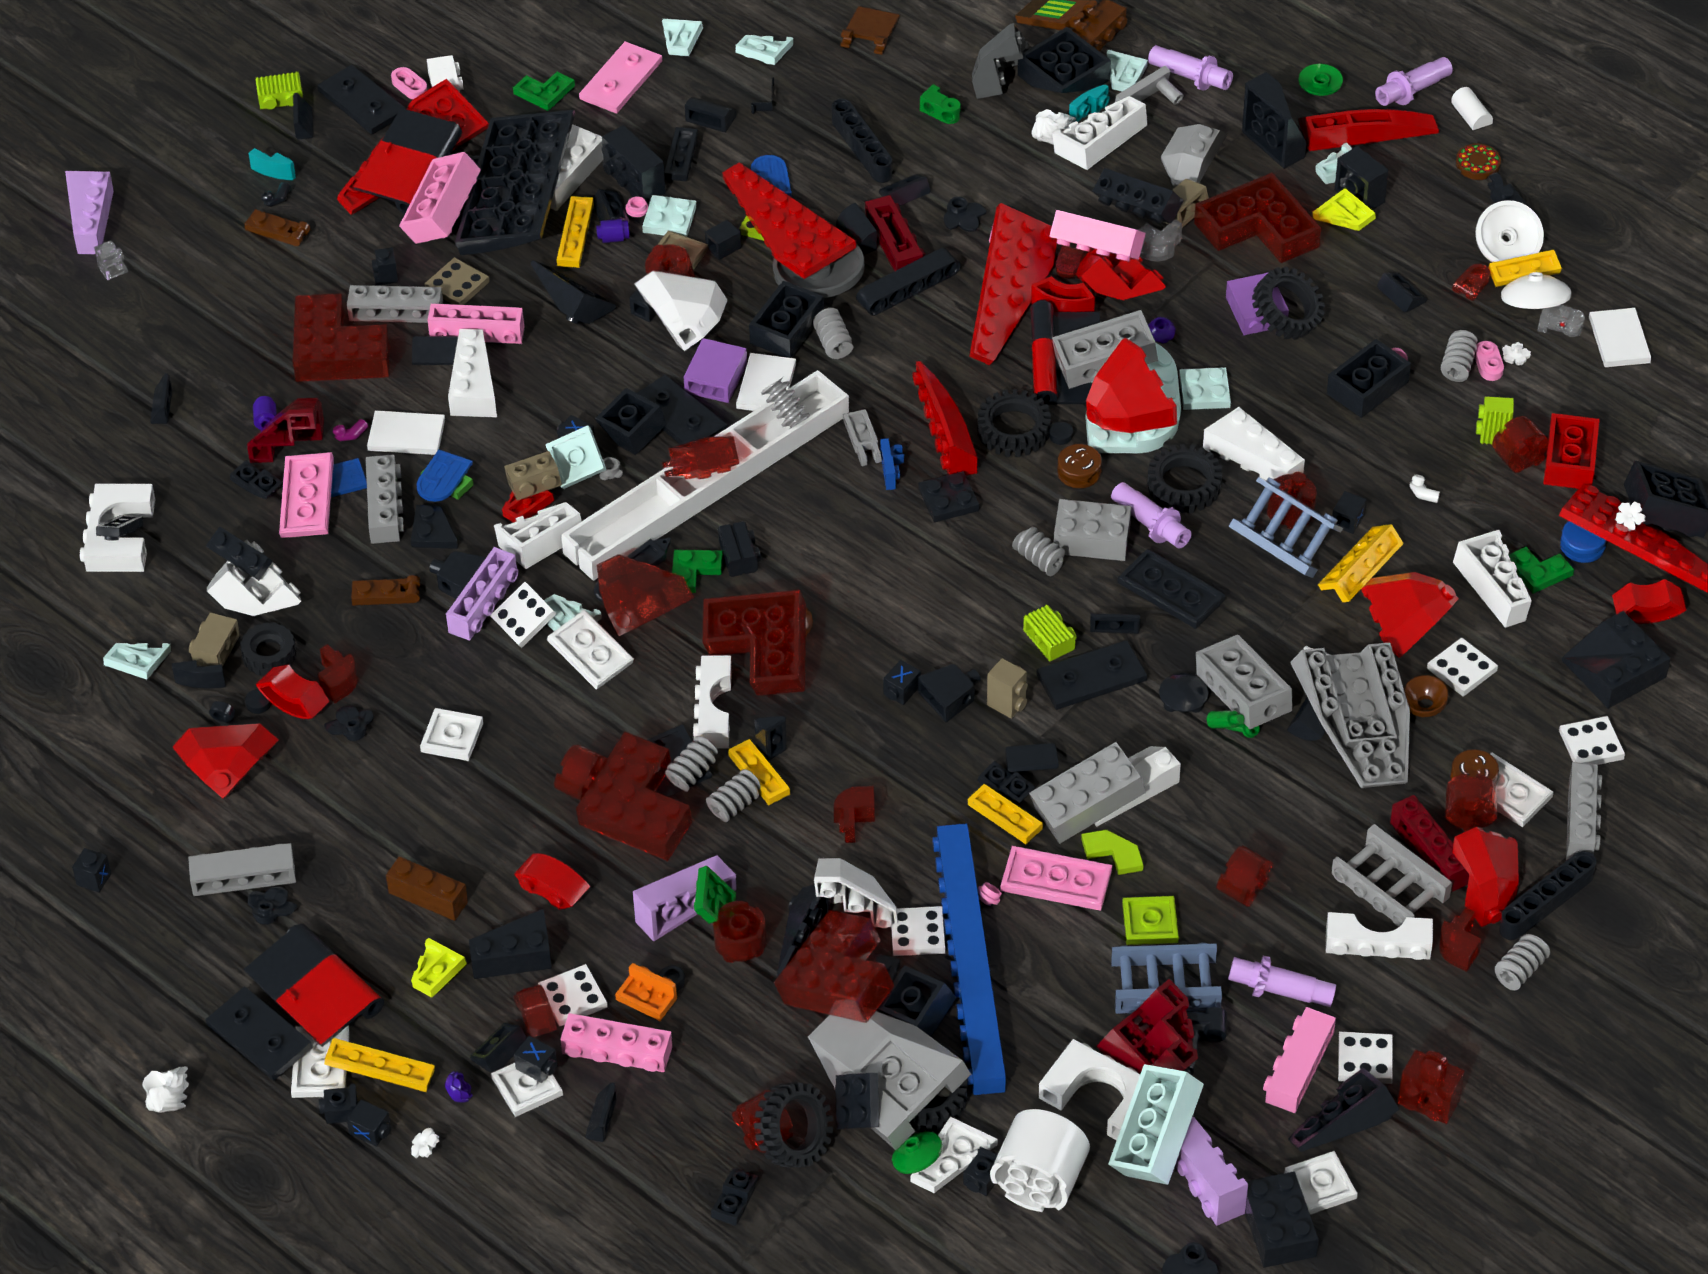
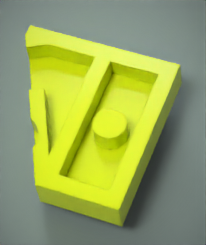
M1346 188L1312 212L1315 220L1360 231L1376 219L1375 212Z
M428 938L425 942L426 950L424 955L420 956L418 960V968L414 971L411 982L413 988L433 997L467 963L464 956Z

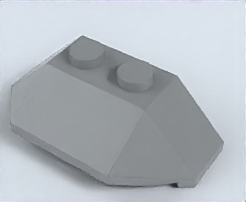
M1200 124L1177 128L1161 155L1162 163L1171 179L1172 185L1176 187L1185 179L1200 183L1226 138L1227 132Z

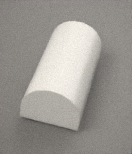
M1462 87L1453 94L1451 103L1472 130L1493 123L1492 115L1469 87Z

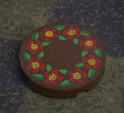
M1485 144L1466 145L1457 153L1456 168H1459L1461 174L1467 178L1484 180L1487 179V176L1498 172L1500 169L1501 157L1499 153Z

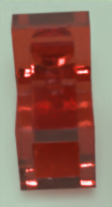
M327 644L320 648L322 665L326 669L319 672L318 677L324 693L334 703H337L355 689L357 685L356 667L351 654L343 657L338 650L334 651Z
M874 786L848 788L835 799L834 823H839V833H845V843H855V822H875Z
M1465 908L1460 916L1456 915L1451 924L1446 921L1443 922L1439 941V950L1443 958L1466 972L1479 955L1481 938L1469 933L1473 927L1475 912L1468 908Z
M541 984L516 992V995L513 996L515 1004L522 1013L526 1031L531 1037L557 1030L550 1003Z

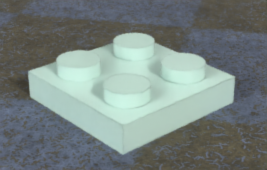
M652 195L642 226L643 233L665 235L667 231H671L687 237L695 214L696 201Z
M1226 367L1179 370L1183 410L1230 408L1231 401Z
M585 426L545 444L558 467L562 483L561 487L563 489L606 470L593 432L589 426Z

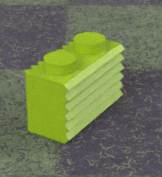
M297 71L291 74L283 73L282 75H270L269 77L261 76L255 79L260 110L293 106L294 93H298L303 98L300 76Z
M1485 396L1484 404H1479L1478 418H1481V420H1477L1476 434L1480 435L1481 444L1486 443L1488 445L1490 443L1491 445L1500 444L1501 446L1504 444L1507 446L1509 444L1513 419V398Z
M1046 605L1024 616V632L1032 639V642L1035 643V646L1040 649L1049 662L1075 650L1076 633L1072 627H1067L1063 623L1062 616L1058 611H1053L1049 605Z

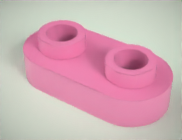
M400 67L391 73L392 84L408 98L414 99L427 91L426 82L409 68Z
M1479 342L1475 352L1479 373L1486 380L1496 381L1502 377L1504 370L1499 349L1493 342Z

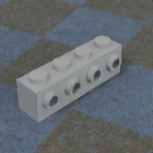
M350 285L347 301L349 321L428 323L430 305L443 304L442 288Z
M394 455L366 457L368 523L371 544L400 541L399 532L404 531L403 517H399V514L403 513L402 499H398V496H402L401 481L397 482V478H401L400 464L395 463Z
M1572 762L1568 789L1566 861L1580 851H1587L1593 855L1594 850L1599 851L1600 835H1596V830H1600L1601 815H1596V810L1601 808V795H1597V790H1601L1602 775H1597L1598 764Z
M291 843L251 847L234 851L227 850L219 853L199 854L188 857L193 896L296 883Z

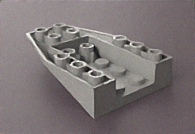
M1391 643L1368 644L1360 653L1326 655L1324 648L1301 650L1290 663L1320 723L1360 787L1406 784L1408 782L1410 709Z
M844 1000L808 1036L834 1088L836 1085V1075L878 1073L879 1127L871 1129L895 1150L915 1132L909 1122L944 1087L953 1093L971 1075L963 1060L918 1027Z

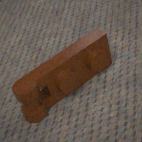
M256 209L244 223L246 231L293 246H299L303 241V236H306L311 230L306 222L301 221L297 223Z
M411 575L406 579L352 581V606L416 603L420 599V592L418 590L420 578Z

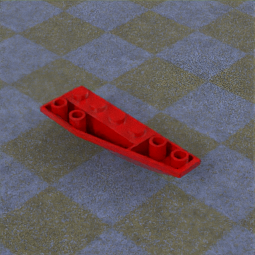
M1353 110L1298 119L1309 151L1342 147L1344 143L1352 146L1439 133L1433 115L1412 111Z
M921 361L916 362V372L912 373L915 386H919L918 396L920 402L925 404V418L930 419V433L936 437L937 453L941 452L942 455L940 456L942 469H946L948 475L964 471L965 476L977 474V455L966 423L957 405L936 376Z

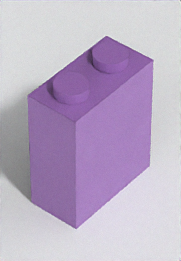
M1268 273L1227 281L1226 299L1243 335L1267 331V328L1270 326L1268 322L1264 325L1260 322L1264 317L1256 316L1255 312L1259 308H1253V303L1256 300H1252V295L1255 293L1253 292L1254 288ZM1275 287L1272 292L1273 301L1277 308L1288 317V307L1279 288Z
M702 338L684 375V390L692 395L729 403L747 366L746 348Z

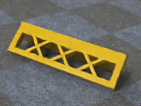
M1393 525L1372 527L1318 584L1321 590L1335 589L1342 602H1349L1404 544Z

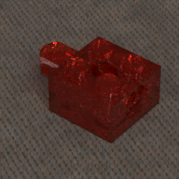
M734 436L705 437L669 448L671 460L662 462L663 468L673 467V469L664 471L665 477L684 476L685 479L696 477L698 479H705L711 477V473L716 471L718 474L731 471L732 466L739 464Z
M1415 1050L1402 1073L1398 1104L1403 1105L1408 1110L1424 1114L1434 1121L1448 1124L1460 1101L1465 1070L1448 1064L1447 1058L1438 1052L1428 1051L1425 1054ZM1426 1097H1429V1100L1425 1103L1424 1100Z

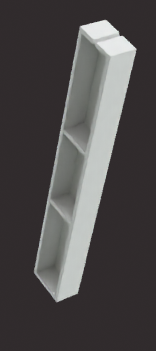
M815 371L787 389L795 390L791 398H800L796 406L804 405L805 408L801 414L809 413L810 416L789 429L790 426L782 427L781 425L785 418L777 419L776 417L780 410H771L775 402L762 405L561 534L563 554L576 566L579 565L580 569L594 581L611 570L650 538L652 540L659 539L842 420L843 414L849 413V396L821 372Z

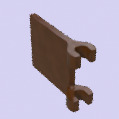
M858 6L846 30L843 29L841 32V37H843L841 47L850 48L853 37L874 41V44H876L874 53L883 55L886 43L900 15Z

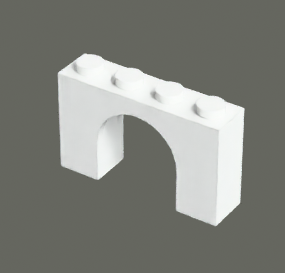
M95 484L94 493H90L89 496L91 511H87L86 514L88 528L83 531L85 546L80 549V560L85 563L86 572H144L147 556L144 538H119V540L115 541L104 540V536H96V526L119 515L153 518L155 506L153 485Z
M1073 1039L1039 1083V1099L1062 1110L1073 1094L1085 1084L1104 1082L1114 1086L1120 1091L1124 1099L1108 1119L1107 1135L1117 1140L1140 1074L1133 1068L1125 1067L1116 1062L1112 1057L1093 1050L1088 1044L1080 1043Z

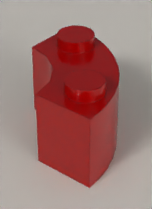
M1051 276L1032 284L1031 304L1039 300H1046L1053 305L1054 312H1094L1095 297L1084 283L1075 285L1064 284Z
M1666 579L1650 585H1637L1630 582L1612 595L1616 614L1624 611L1635 623L1661 622L1686 611L1681 588Z
M289 664L272 668L255 684L259 691L274 706L297 718L312 719L330 702L317 681H309L294 672Z
M532 854L514 873L524 890L546 898L558 910L572 907L590 887L572 868L556 858L545 854Z

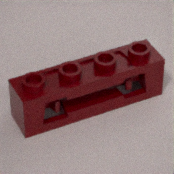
M891 195L865 202V216L877 230V241L894 271L925 256L923 248H919L917 245L915 233H911L909 230L907 219L902 217L899 204L894 203ZM890 222L892 224V231L900 244L898 245V250L896 248V240L889 229Z
M1412 795L1393 804L1390 824L1413 853L1434 868L1436 866L1435 870H1440V873L1452 882L1451 892L1468 885L1469 873L1452 853V841L1416 796Z

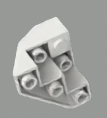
M652 271L634 283L645 301L655 310L677 345L684 351L704 338L720 321L727 303V298L713 280Z
M248 540L245 541V543L259 552H264L255 541L252 544ZM227 561L207 586V592L225 609L252 616L295 606L301 602V598L298 596L301 592L291 582L288 584L280 575L282 573L281 569L273 562L258 581Z
M841 858L818 859L814 877L816 897L830 898V903L832 904L843 903L844 912H870L872 927H891L892 916L894 917L895 924H898L896 906L872 875Z

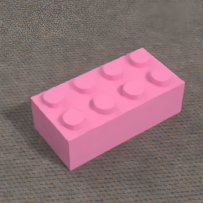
M465 152L432 159L399 225L415 244L446 238L452 232V227L460 216V211L467 201L481 170Z

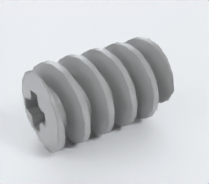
M826 308L820 311L814 318L813 326L826 354L832 359H840L847 356L854 347L851 343L852 338L846 329L839 311L836 308Z
M1458 330L1450 335L1443 362L1441 363L1442 374L1447 379L1463 382L1469 377L1478 342L1477 337L1473 333L1466 330Z
M781 378L763 389L761 394H770L766 402H775L771 410H780L776 416L777 419L785 418L781 424L782 427L790 426L789 429L808 418L810 414H801L805 406H796L800 398H791L795 390H786L790 382H781Z
M1036 527L1020 532L1013 541V549L1025 556L1027 560L1032 561L1033 565L1046 572L1048 576L1055 575L1063 564L1065 550L1063 548L1058 549V544L1051 543L1050 538H1044V533L1038 532Z
M696 736L693 742L688 744L687 749L683 750L680 756L674 759V763L668 765L665 774L675 786L688 792L690 788L686 782L694 785L696 780L693 775L701 778L703 774L700 768L708 771L709 766L706 761L714 764L716 760L713 754L717 755L718 751L709 740L702 736Z
M742 769L738 775L733 776L732 780L727 781L724 786L718 788L717 792H713L710 797L706 798L708 808L723 822H728L730 820L729 815L736 816L737 810L742 811L744 809V804H751V798L757 799L759 797L757 789L761 788L759 780L749 770Z
M1526 934L1522 936L1513 948L1503 956L1501 961L1496 964L1495 974L1498 980L1506 988L1514 991L1518 990L1521 984H1524L1527 978L1532 976L1533 971H1536L1539 965L1543 964L1545 959L1549 957L1550 948L1542 939L1535 935Z

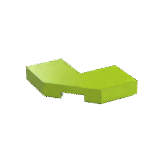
M1108 830L1081 834L1087 859L1112 855L1118 875L1143 871V862L1136 844Z

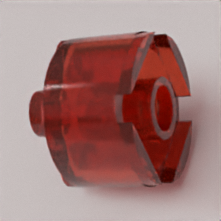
M672 244L656 245L646 259L645 270L647 274L652 271L695 277L687 250L680 246Z
M1520 416L1507 422L1504 425L1506 429L1502 433L1498 431L1493 439V449L1514 473H1519L1532 465L1537 466L1541 464L1545 459L1543 454L1549 442L1536 424L1525 416Z
M1295 472L1274 479L1281 484L1279 487L1281 490L1315 510L1317 490L1313 482L1306 478L1304 473ZM1274 492L1267 503V514L1270 520H1272L1284 498ZM1292 504L1281 524L1287 525V528L1292 529L1303 510ZM1312 516L1306 525H1308L1311 522Z
M579 744L577 746L573 745L567 751L560 764L563 766L562 774H556L555 789L589 804L594 796L596 785L601 786L606 779L607 772L603 770L608 758Z
M1462 774L1451 779L1447 784L1446 819L1453 825L1463 828L1465 832L1475 827L1484 828L1492 824L1497 819L1496 784L1490 778L1480 774H1476V778L1468 777V774Z
M1242 845V847L1239 846L1227 862L1226 866L1228 868L1225 875L1221 873L1216 889L1239 903L1250 907L1256 898L1255 891L1258 888L1262 890L1269 880L1267 874L1271 870L1273 863Z
M734 901L723 905L718 913V921L713 922L714 944L718 953L729 963L747 961L761 956L766 944L765 917L758 907L749 906L748 902Z
M764 1090L737 1106L736 1111L732 1112L733 1120L739 1127L741 1126L745 1134L743 1139L746 1146L750 1150L756 1148L761 1153L766 1152L761 1151L759 1145L764 1141H756L755 1136L761 1133V1129H754V1123H761V1118L755 1117L756 1111H763L758 1104L760 1100H766L763 1095L766 1092H771L769 1090ZM784 1107L780 1118V1133L783 1141H786L793 1136V1133H789V1129L793 1128Z

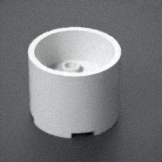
M1039 1109L1024 1110L1018 1113L1012 1122L990 1171L991 1180L993 1183L999 1184L1006 1191L1005 1197L1017 1205L1038 1212H1043L1044 1208L1060 1210L1066 1205L1089 1153V1141L1078 1126L1058 1114Z

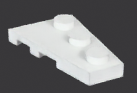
M950 1117L938 1134L943 1144L940 1156L928 1168L913 1173L911 1175V1182L935 1193L969 1166L977 1155L980 1146L990 1151L997 1146L998 1139Z

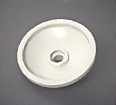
M1500 201L1489 206L1478 219L1475 231L1480 251L1492 263L1539 253L1544 238L1543 227L1536 213L1528 206L1516 201ZM1503 235L1508 236V238H1509V241H1508V242H1506V241L1503 240V238H1502Z
M1533 272L1507 284L1501 291V298L1505 303L1519 308H1549L1567 302L1571 298V289L1564 282L1552 276Z

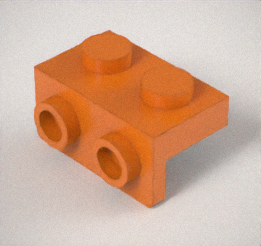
M634 963L629 966L628 978L615 994L617 1001L658 1021L663 1019L677 1000L676 984L671 979L654 974L648 968Z

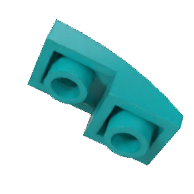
M1098 86L1077 97L1070 103L1069 115L1075 117V121L1079 122L1089 112L1098 113L1102 108H1105L1110 99L1108 96L1109 86Z
M256 148L249 152L252 170L277 179L294 180L296 178L294 163L290 158L284 157L279 153H275L270 157Z

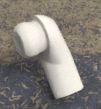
M1414 475L1410 482V488L1415 496L1422 500L1438 503L1440 491L1427 489L1424 485L1425 478L1422 475Z

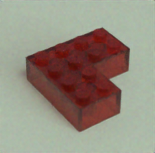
M1273 173L1195 204L1194 224L1217 251L1257 235L1278 261L1283 263L1320 246L1321 227Z
M342 294L295 296L293 367L296 382L389 377V336L387 324L344 326Z
M800 590L704 599L703 645L709 656L750 652V684L757 696L805 691L806 602Z
M624 732L576 807L579 825L668 861L692 823L689 805L656 792L666 776L665 771L668 765L671 764L669 749Z
M829 910L774 981L784 1004L867 1023L894 987L883 963L866 960L881 941L871 919Z

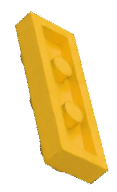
M1554 250L1493 262L1488 267L1495 287L1507 285L1519 277L1533 272H1540L1543 275L1550 276L1559 274L1562 269Z
M750 739L728 750L729 757L740 771L742 769L749 770L758 778L761 788L757 789V791L768 805L790 795L788 785Z
M985 784L968 798V805L1025 844L1042 830V822Z

